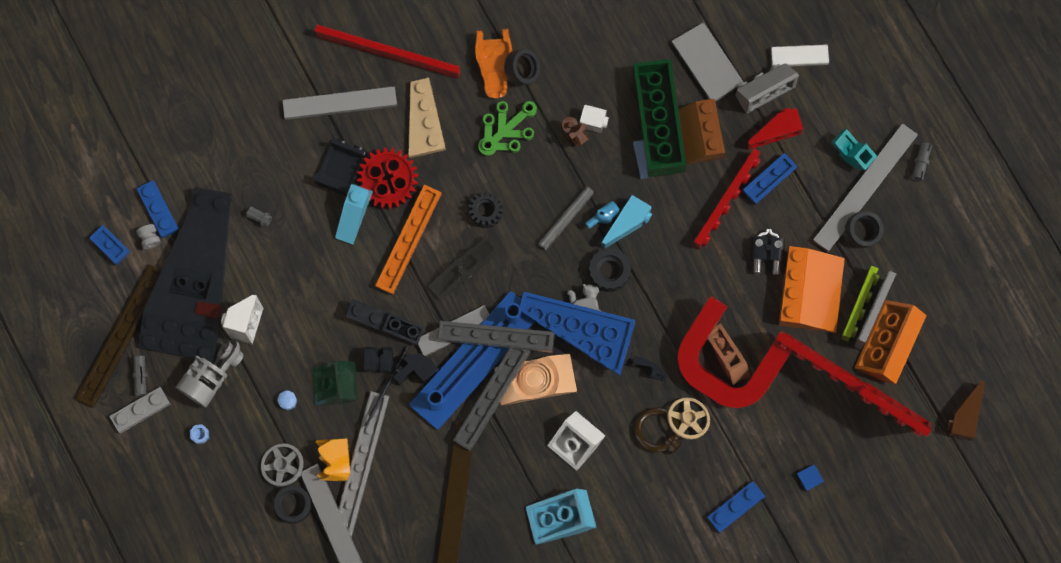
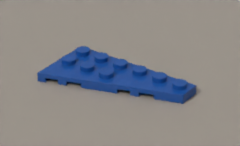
M528 292L523 293L520 303L522 314L550 332H554L556 336L618 376L621 375L636 323L634 319Z

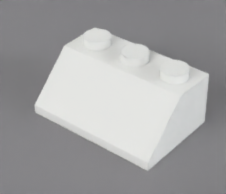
M252 295L228 308L227 313L223 314L221 324H223V328L230 339L253 344L264 308L256 295Z

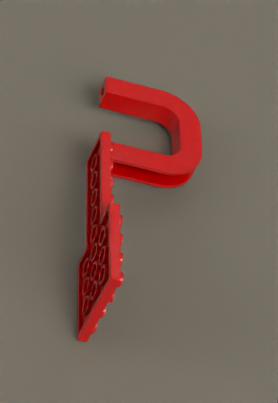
M713 296L709 297L679 347L678 364L685 380L703 394L727 407L741 408L757 402L766 393L787 358L794 350L795 356L803 361L807 358L812 362L811 366L819 371L824 369L829 372L828 376L836 382L840 379L846 383L845 387L850 391H859L863 401L870 405L872 402L879 406L878 410L885 415L889 413L894 415L896 422L903 426L908 424L912 427L911 431L922 437L923 434L928 436L932 430L931 422L868 382H863L783 330L778 334L750 381L742 387L729 385L707 371L701 365L699 359L702 347L728 308L726 304Z

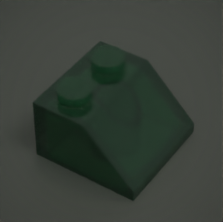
M337 360L312 368L315 406L346 404L358 400L355 362Z

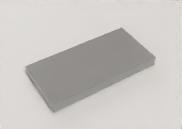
M704 22L672 41V45L708 99L715 98L716 102L738 89L737 87L744 83Z
M888 272L883 280L854 348L861 350L864 346L896 273Z

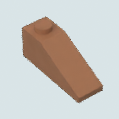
M721 324L717 325L707 340L724 372L734 385L750 377L747 362Z

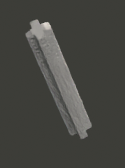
M585 187L581 194H579L580 196L573 201L574 203L555 222L554 226H552L553 228L540 240L538 244L540 247L547 250L546 247L550 246V242L553 243L554 239H556L555 237H557L556 235L559 236L560 232H562L561 229H565V224L568 225L569 221L571 222L570 219H572L571 217L574 218L575 214H577L576 211H580L581 207H583L582 204H586V199L590 198V196L592 197L593 190Z

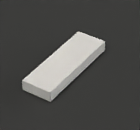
M828 45L771 47L772 67L777 64L781 66L784 63L789 66L829 64Z

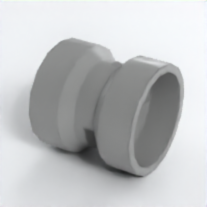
M154 224L145 225L136 231L138 237L142 238L141 245L144 250L152 249L161 243L159 237L155 234L156 228Z

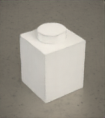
M584 105L580 124L584 123L587 130L601 133L602 129L606 128L608 124L607 110Z

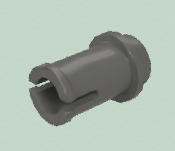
M252 206L246 214V217L260 223L262 227H267L272 220L270 213H264Z

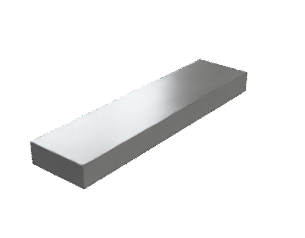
M485 305L451 322L481 325L489 316ZM439 328L421 336L418 346L423 355L428 356L454 342L438 341Z

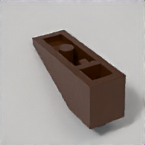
M981 381L952 416V419H948L946 430H949L948 436L972 441L975 438L985 381Z

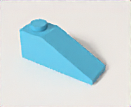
M351 184L343 206L335 236L336 239L354 244L373 191L356 184Z
M632 195L602 241V247L607 248L639 229L643 223L647 224L652 216V213H650L651 206Z

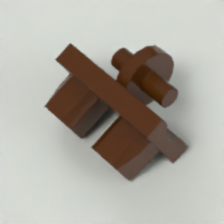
M566 117L562 120L561 128L567 133L562 136L565 140H571L575 146H580L589 139L584 132L587 128L584 123L578 124L577 120L573 117Z

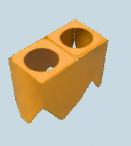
M347 439L317 440L316 443L320 446L318 451L321 455L319 459L327 465L323 472L317 474V477L324 478L320 480L347 481L350 475Z

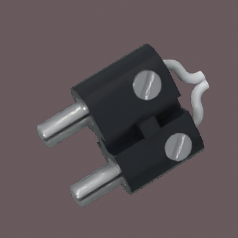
M766 229V232L752 237L751 261H754V273H760L761 262L767 261L773 263V274L779 275L780 263H784L785 239L779 238L777 234L772 232V229ZM769 232L772 236L775 237L767 238L763 237L762 235H766Z

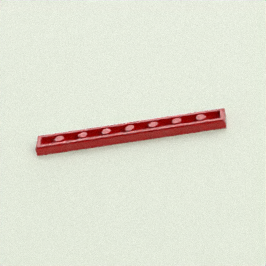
M321 25L316 26L315 34L318 38L459 79L460 67Z

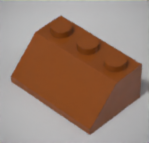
M715 98L696 101L678 109L686 165L724 159L725 149Z

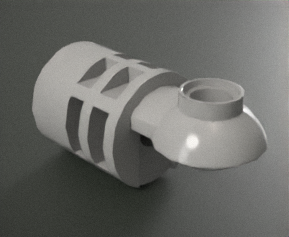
M232 339L222 345L214 364L196 356L194 362L189 366V369L175 388L189 399L206 408L224 379L227 378L228 375L225 372L229 366L236 367L244 356L236 339Z

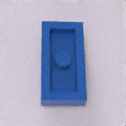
M104 225L90 237V240L116 265L130 253Z

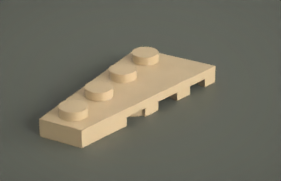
M429 78L411 82L409 158L446 150Z

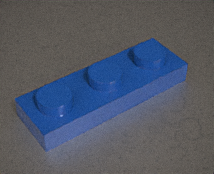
M784 153L745 187L742 192L756 205L795 171L798 166Z
M154 180L136 188L162 239L179 231Z
M752 481L709 515L707 519L720 533L761 501L765 495Z

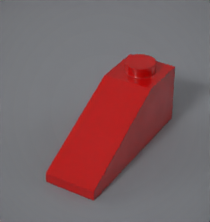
M797 108L781 110L780 113L748 141L747 149L750 150L801 135L803 126Z

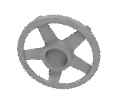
M277 444L271 447L262 458V475L266 481L274 486L290 485L302 475L303 457L300 451L290 444ZM288 447L293 449V451L288 456L283 457L278 448ZM273 450L275 456L274 463L264 465L266 457ZM296 455H298L300 462L298 470L290 465V462ZM276 470V482L269 479L265 471ZM285 472L295 475L289 481L282 482Z

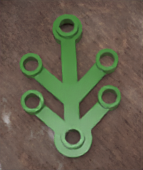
M501 101L497 104V111L499 112L498 132L493 137L492 125L495 122L494 116L486 114L483 117L485 137L479 142V151L486 156L493 155L496 151L517 153L520 150V143L517 140H512L510 143H498L503 138L531 140L534 137L532 128H525L524 130L512 129L526 117L532 118L536 115L537 107L535 103L531 101L525 102L522 105V110L506 124L508 104ZM501 105L506 106V109L500 110L499 107ZM532 106L533 109L531 111H527L526 107ZM486 118H492L490 123H487L485 120ZM530 131L532 135L527 137L525 133ZM486 143H490L492 145L490 148L484 147ZM517 144L518 148L512 149L511 145Z

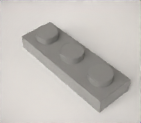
M159 387L112 414L110 418L121 434L171 404L162 388Z

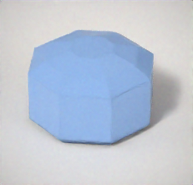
M287 390L280 393L277 400L280 407L287 411L295 408L297 403L295 394Z
M194 425L190 430V438L196 444H204L209 439V430L203 425Z

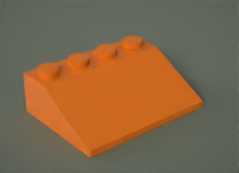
M789 246L779 326L836 333L845 258L808 248Z

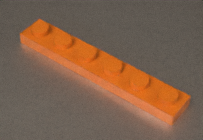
M426 185L423 186L375 285L376 288L389 294H394L442 195L440 191Z

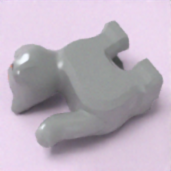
M583 284V294L586 298L576 300V295L572 290L567 292L570 296L571 304L601 311L596 299L599 293L598 287L591 284Z

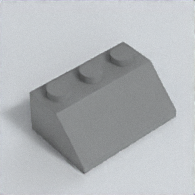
M786 63L781 66L777 64L770 69V72L766 74L760 73L755 76L754 80L750 83L744 82L737 87L735 96L746 114L795 88L799 75Z

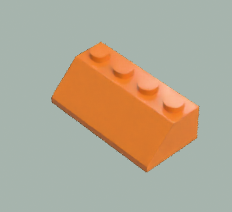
M885 300L855 365V369L880 381L896 384L927 315L914 305Z

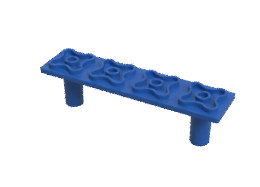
M510 291L481 325L529 329L535 321L521 313V299ZM463 344L413 399L410 407L435 429L439 430L505 356L509 348Z

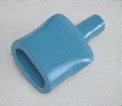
M611 201L600 208L595 216L588 220L585 225L590 229L597 223L609 224L620 213V210Z

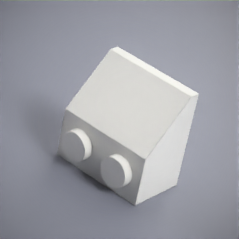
M575 411L564 421L547 446L575 470H578L595 451L605 435Z

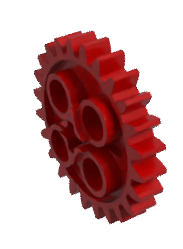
M384 147L383 153L377 149V155L370 152V160L364 158L366 165L360 164L363 171H358L357 174L362 176V178L357 179V182L363 183L361 187L373 191L369 202L375 200V207L378 203H381L382 209L385 207V204H388L389 209H391L392 204L395 203L398 208L399 201L406 204L405 197L411 199L410 192H416L412 186L418 185V182L414 181V179L419 176L413 173L417 170V167H411L414 161H407L408 154L403 157L401 156L402 150H399L396 154L393 147L390 152ZM382 162L386 166L388 175L393 176L391 184L395 191L394 194L391 193L387 180L383 181L385 174L381 166ZM391 162H397L399 168L392 171L388 168V165ZM373 168L380 169V176H371V170ZM398 179H402L406 183L401 189L394 185ZM385 186L388 190L386 194L379 195L377 188Z

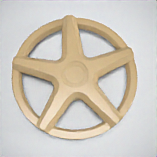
M693 398L676 400L670 406L667 413L671 429L678 437L685 439H696L703 436L710 425V415L707 408L700 401ZM684 401L683 413L672 411L678 403ZM689 401L699 404L704 410L699 412L691 410ZM707 416L706 426L702 430L696 421L701 417ZM671 417L682 421L678 430L674 426ZM691 426L698 434L686 435L683 433Z

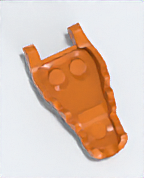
M503 29V39L483 40L482 31H476V60L485 83L486 95L490 98L504 97L507 93V76L504 70V63L507 55L512 52L509 29Z

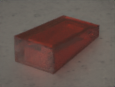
M198 302L195 314L219 318L222 306Z

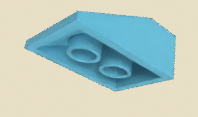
M574 489L526 507L536 545L596 528L586 490Z

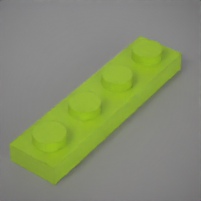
M870 267L841 337L842 340L848 342L850 337H855L858 327L855 325L857 320H862L865 310L862 308L865 302L869 303L872 296L870 288L872 285L876 286L880 276L877 275L879 268Z

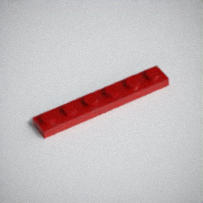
M755 148L753 149L695 239L693 247L700 250L702 245L706 247L711 239L709 234L712 230L716 231L721 223L720 217L722 214L726 216L730 210L731 205L729 203L732 199H737L741 192L740 186L742 183L746 185L750 179L751 174L749 172L752 168L756 169L761 161L759 158L760 151Z

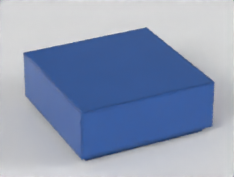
M815 465L797 473L806 491L824 482Z

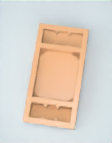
M570 354L547 356L525 361L501 400V406L577 392Z

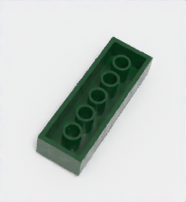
M671 59L633 63L647 176L685 173L686 160Z

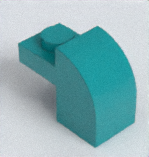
M842 129L831 142L840 152L839 156L857 169L866 170L877 158V155L866 143L858 142L847 129Z

